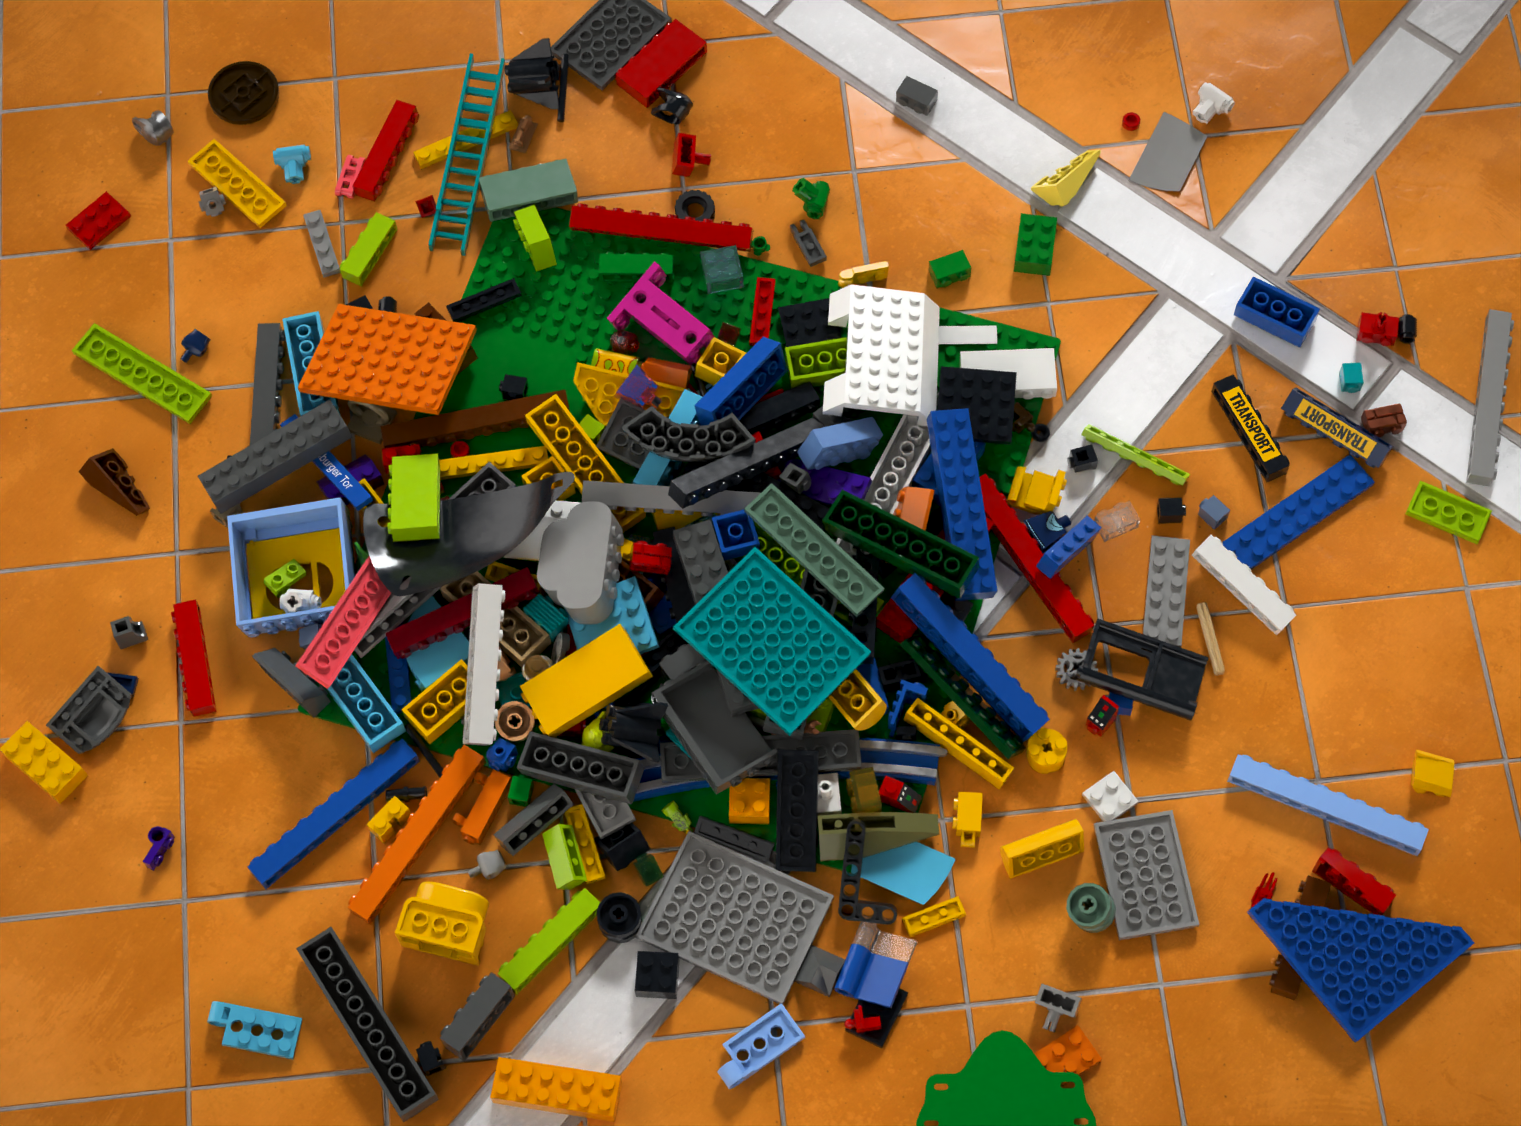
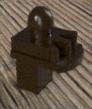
M1018 402L1014 404V417L1017 420L1013 422L1012 432L1016 431L1019 434L1025 428L1028 432H1034L1033 416Z

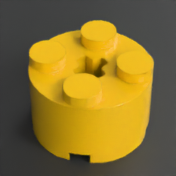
M1039 729L1030 737L1027 745L1026 757L1030 767L1039 773L1048 774L1049 772L1058 771L1063 766L1067 754L1066 739L1056 730Z

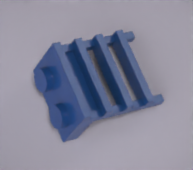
M901 680L900 691H897L896 701L893 702L892 712L890 711L888 729H891L889 737L893 738L896 726L899 723L905 703L912 705L917 698L927 703L928 688L923 684L917 682L913 684Z

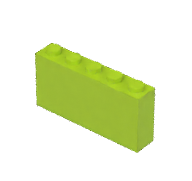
M438 453L392 457V465H389V475L392 476V479L388 480L389 490H391V493L388 494L389 505H391V508H388L389 520L391 519V522L387 524L388 534H392L393 542L440 538V462Z

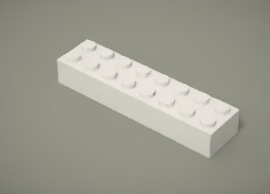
M479 583L472 590L463 744L487 746L493 744V741L496 740L497 731L494 729V721H497L498 709H495V701L499 699V689H496V681L500 680V669H497L498 661H501L502 654L499 649V642L502 641L503 630H500V622H503L504 610H501V602L505 600V590H502V585Z

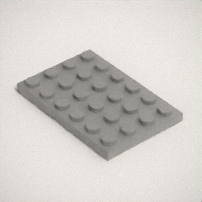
M1173 810L1094 823L1093 827L1108 894L1116 906L1114 920L1119 940L1199 927L1200 924Z

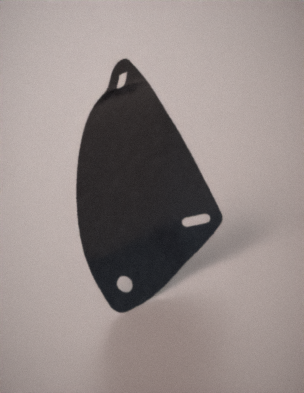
M572 472L556 473L546 479L523 486L440 501V538L393 542L392 534H388V527H381L377 522L382 516L388 517V508H391V505L370 504L364 510L363 529L372 564L380 580L395 596H406L428 591L462 579L502 558L525 540L543 519L551 505L574 482L575 475ZM563 479V486L551 489L554 482ZM411 576L408 587L401 590L400 585L403 577Z

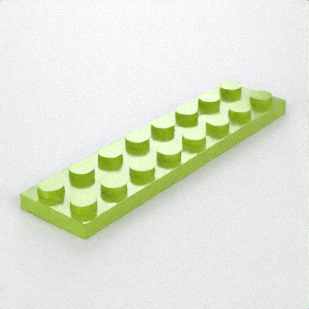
M95 323L72 349L74 355L191 424L212 397L211 392Z

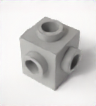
M217 187L199 192L201 201L198 202L201 211H205L207 216H218L222 213L221 211H224L223 205L226 202L223 194L219 195Z

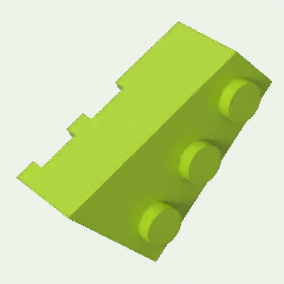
M535 205L514 211L516 218L513 220L516 230H519V237L521 241H524V248L526 252H529L536 272L557 265L550 237Z

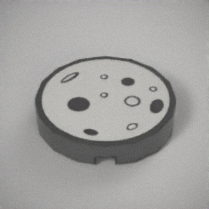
M561 631L555 638L551 653L553 665L567 657L565 656L566 651L570 649V636L568 633Z

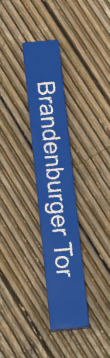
M292 415L290 418L282 422L280 426L283 427L286 424L297 419V415ZM330 451L312 461L357 511L373 501L372 496Z

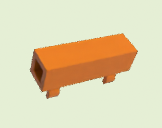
M494 769L489 777L477 772L474 777L475 783L484 787L470 814L465 818L455 813L452 819L454 821L453 824L462 827L460 832L463 840L472 845L474 843L481 845L510 790L511 777Z

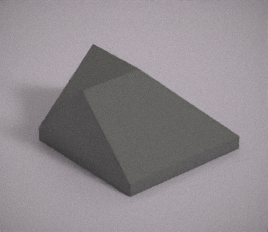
M811 945L794 982L830 997L845 959Z

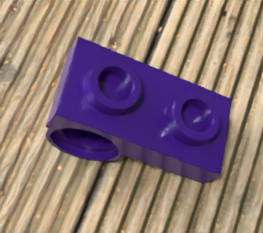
M156 826L149 831L148 839L153 846L143 860L147 868L154 871L156 866H160L164 859L163 855L167 849L172 847L175 836L170 830ZM158 835H163L160 841H155Z

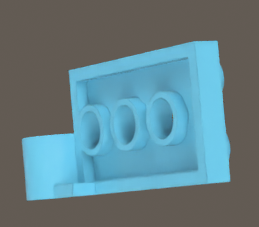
M213 1001L207 1023L226 1027L222 1046L293 1060L302 1018ZM234 1022H241L243 1028L239 1032H234L231 1029V1025ZM254 1026H261L263 1033L259 1036H254L251 1030ZM281 1030L283 1037L280 1040L273 1039L271 1036L273 1031Z

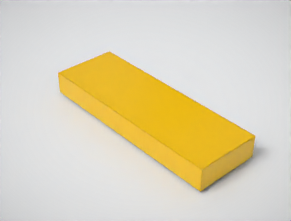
M959 896L902 917L909 937H913L965 917L966 912Z

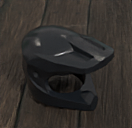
M658 87V94L665 103L653 108L651 114L668 123L680 124L689 115L693 102L683 93ZM662 111H668L673 113V115H666Z

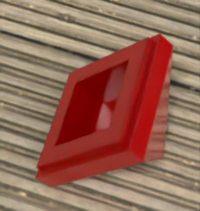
M433 195L415 201L421 218L436 212V203Z

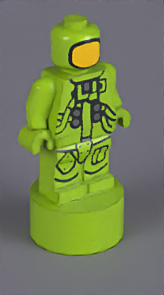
M674 800L661 810L666 817H670L673 820L672 826L679 831L685 830L686 834L688 831H694L689 827L691 820L688 814L683 815Z

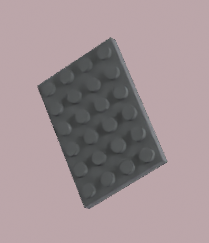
M599 0L551 46V52L560 61L562 54H568V67L602 91L616 78L615 74L618 69L623 68L631 57L636 56L644 45H648L656 34L662 32L665 26L672 22V19L647 0Z

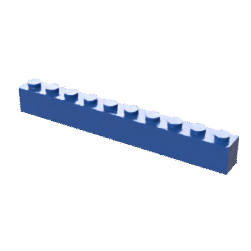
M403 739L392 743L388 751L384 754H379L374 759V762L362 768L358 773L359 775L353 780L349 779L345 782L342 789L332 793L324 804L316 806L312 814L307 818H302L291 831H286L277 843L269 845L265 850L266 852L260 857H255L248 866L250 872L265 889L269 888L420 762L418 755Z

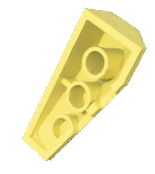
M1087 150L1071 160V165L1056 169L1055 175L1050 178L1048 176L1043 177L1031 187V190L1051 206L1059 205L1062 207L1067 205L1083 184L1100 156L1101 150Z

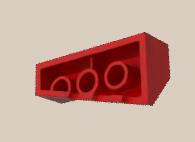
M1328 847L1317 860L1312 872L1323 880L1332 883L1333 887L1370 913L1383 915L1396 897L1393 889L1376 881L1377 879L1372 874L1365 873L1359 869L1360 867L1355 862L1343 858V855L1338 850Z

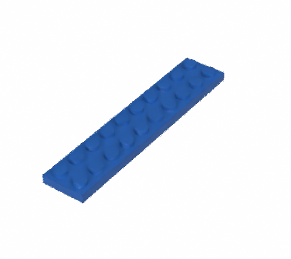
M1348 455L1223 541V546L1227 550L1234 552L1237 559L1252 570L1369 489L1375 482L1351 455Z

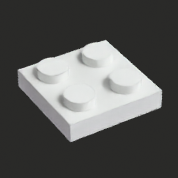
M1115 771L1082 793V796L1102 821L1117 819L1139 802Z

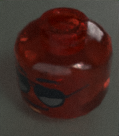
M621 329L611 337L610 344L614 352L632 355L639 348L638 338L635 333Z

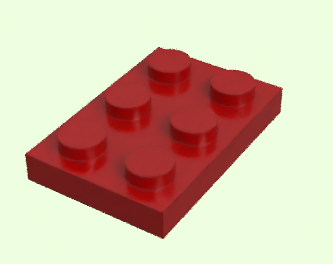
M106 191L65 226L91 250L129 219L131 214Z

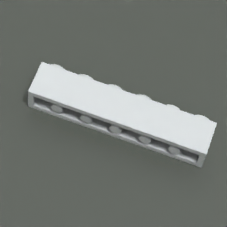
M1210 535L1192 554L1205 569L1276 636L1296 616L1294 609L1290 605L1283 603L1275 591L1266 587L1265 582L1260 577H1256L1251 572L1249 566L1242 564L1234 552L1227 550L1219 538Z

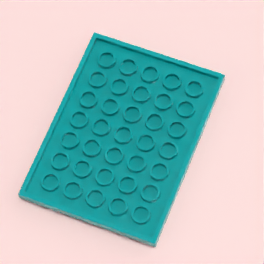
M756 547L673 627L674 631L789 736L871 654V651Z

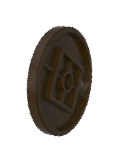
M240 61L222 68L213 77L208 88V100L212 110L219 118L232 124H250L263 119L274 109L279 99V85L275 75L266 66L251 61Z

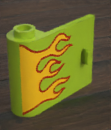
M596 348L591 366L629 375L636 365L641 369L643 362L640 361V357Z

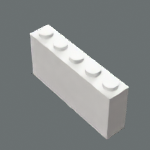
M1054 348L960 352V368L1017 372L1015 398L1032 399L1034 397L1049 399L1056 397L1057 380Z

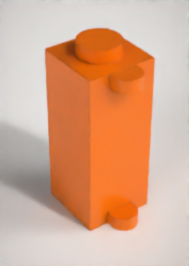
M648 357L645 363H642L640 371L649 380L687 388L692 375V366Z

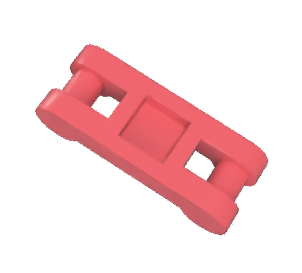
M347 155L335 188L336 196L345 195L347 198H354L355 193L352 185L366 158L360 157L358 159L352 155Z

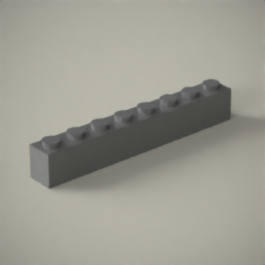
M259 323L257 328L250 445L278 430L277 424L281 422L278 408L282 405L279 392L283 389V382L280 376L284 372V365L281 363V359L285 356V349L282 343L286 340L280 323Z

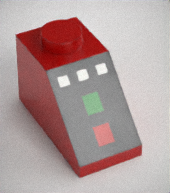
M1103 695L1087 718V729L1092 734H1097L1101 737L1115 722L1119 706Z
M885 776L878 792V801L907 813H916L922 796L908 785L888 776Z

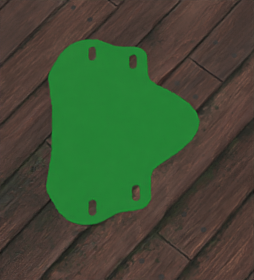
M1003 1030L993 1032L984 1038L960 1072L956 1074H935L927 1080L925 1102L916 1122V1126H925L924 1122L928 1120L938 1121V1126H1096L1095 1116L1085 1098L1081 1077L1073 1072H1050L1046 1070L1033 1051L1020 1037L1012 1032ZM1074 1082L1075 1087L1062 1088L1061 1083ZM947 1084L948 1089L935 1090L934 1085ZM1076 1118H1086L1088 1124L1075 1125L1074 1120Z

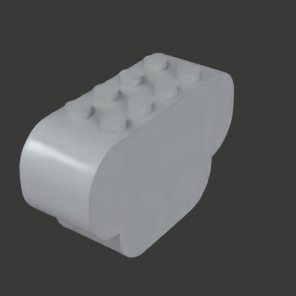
M597 501L582 502L572 508L567 520H558L551 523L545 529L542 536L537 580L556 605L564 607L570 617L579 624H598L606 620L613 610L614 599L617 598L616 583L620 578L618 567L619 563L622 562L621 546L624 545V536L621 525L607 505Z

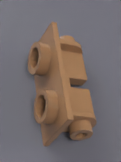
M526 115L520 120L509 149L526 153L538 123L532 122L531 116Z

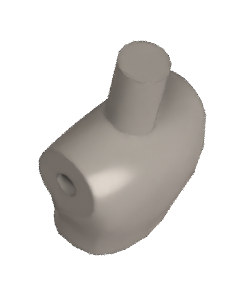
M497 849L479 854L477 856L478 866L469 870L468 874L470 878H473L482 873L489 880L495 878L507 866L500 851Z

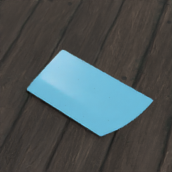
M914 842L863 858L861 878L924 905L945 881L952 869L955 858L919 842ZM852 864L851 873L855 874L858 868Z

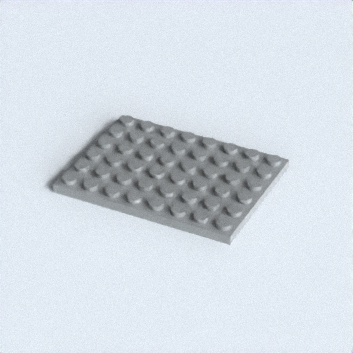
M688 831L636 934V939L665 952L679 953V958L778 1004H784L810 946L829 910L834 895Z

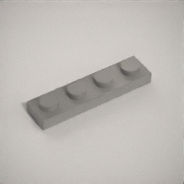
M321 210L304 214L303 216L323 278L341 273Z

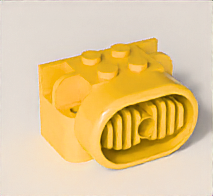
M422 882L419 885L416 897L408 898L405 901L395 935L402 947L479 966L478 955L484 944L483 939L486 933L484 920L489 902L483 896L469 890L437 882Z

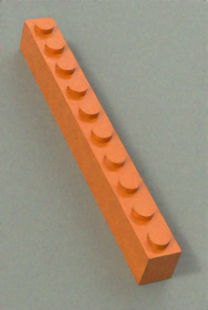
M463 745L461 749H457L453 756V761L450 765L447 764L444 767L442 776L432 784L428 796H424L421 799L418 810L409 816L408 824L404 829L398 831L395 842L392 846L389 845L386 848L382 860L373 866L370 877L363 880L360 885V891L357 895L354 894L348 902L350 912L371 925L473 782L477 772H480L485 765L484 757L468 746Z

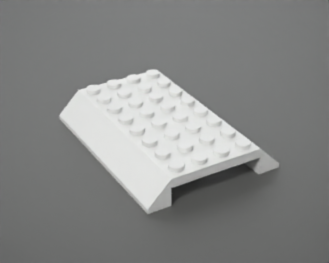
M849 285L831 293L829 296L828 325L846 327L848 322L846 369L844 374L825 381L822 414L842 416L843 407L913 415L917 416V425L927 426L926 419L931 411H936L940 307L925 293Z

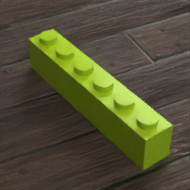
M586 888L582 891H577L567 906L563 905L560 907L557 915L553 919L547 920L542 927L543 929L538 934L534 933L529 938V943L524 948L520 947L514 953V958L509 963L505 962L499 968V978L509 984L516 995L597 916L600 902Z

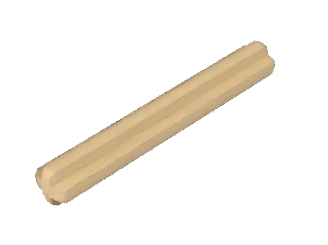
M1205 602L1199 603L1196 608L1213 672L1216 676L1222 675L1225 672L1208 605Z

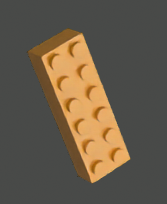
M498 1057L490 1098L496 1104L615 1122L622 1079L620 1075Z

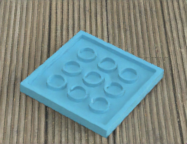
M635 576L616 583L617 598L614 599V606L610 616L603 622L598 624H579L566 611L577 650L618 624H621L626 629L640 655L659 648L642 592Z

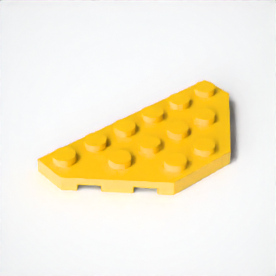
M577 362L573 383L595 418L605 427L620 398L645 410L653 406L659 413L669 417L684 389H686L653 381L657 388H649V385H646V389L642 390L644 392L639 396L645 403L642 406L639 402L636 403V400L629 395L625 396L621 392L617 393L627 377L630 376L628 374ZM655 397L662 401L658 407L652 404Z

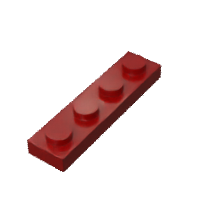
M757 277L750 346H754L762 337L769 338L776 279Z

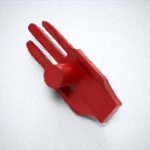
M1274 872L1271 873L1265 887L1262 888L1268 873L1264 875L1260 886L1256 888L1251 899V908L1264 898H1272V892L1278 878H1275L1270 890L1268 888L1275 875Z

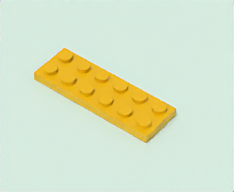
M215 139L188 160V164L213 187H217V190L259 228L263 227L287 206L282 198Z

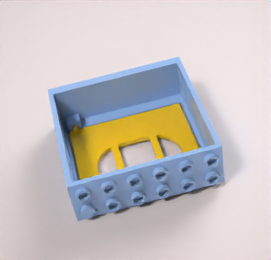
M333 498L227 516L236 626L246 636L258 637L262 633L277 634L281 630L295 631L300 627H307L316 623L323 624L356 575L350 512L341 498ZM293 559L300 565L311 563L314 594L321 597L318 563H321L328 567L332 573L333 589L326 601L321 603V608L286 614L283 609H277L270 603L264 578Z

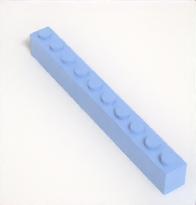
M1237 755L1227 781L1415 856H1418L1421 852L1429 830L1421 823H1412L1405 820L1401 815L1389 814L1383 808L1371 807L1366 802L1359 799H1351L1342 792H1333L1321 784L1315 785L1304 777L1292 776L1286 770H1277L1265 762L1259 763L1248 755Z

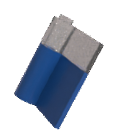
M860 922L834 990L847 997L892 1008L917 945V940L882 932L876 927V923Z

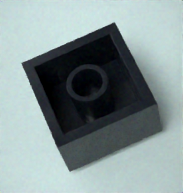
M638 951L635 979L636 997L677 999L679 953Z

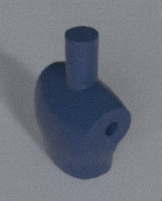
M194 329L181 342L186 352L180 359L187 363L192 355L202 357L211 339L197 329Z

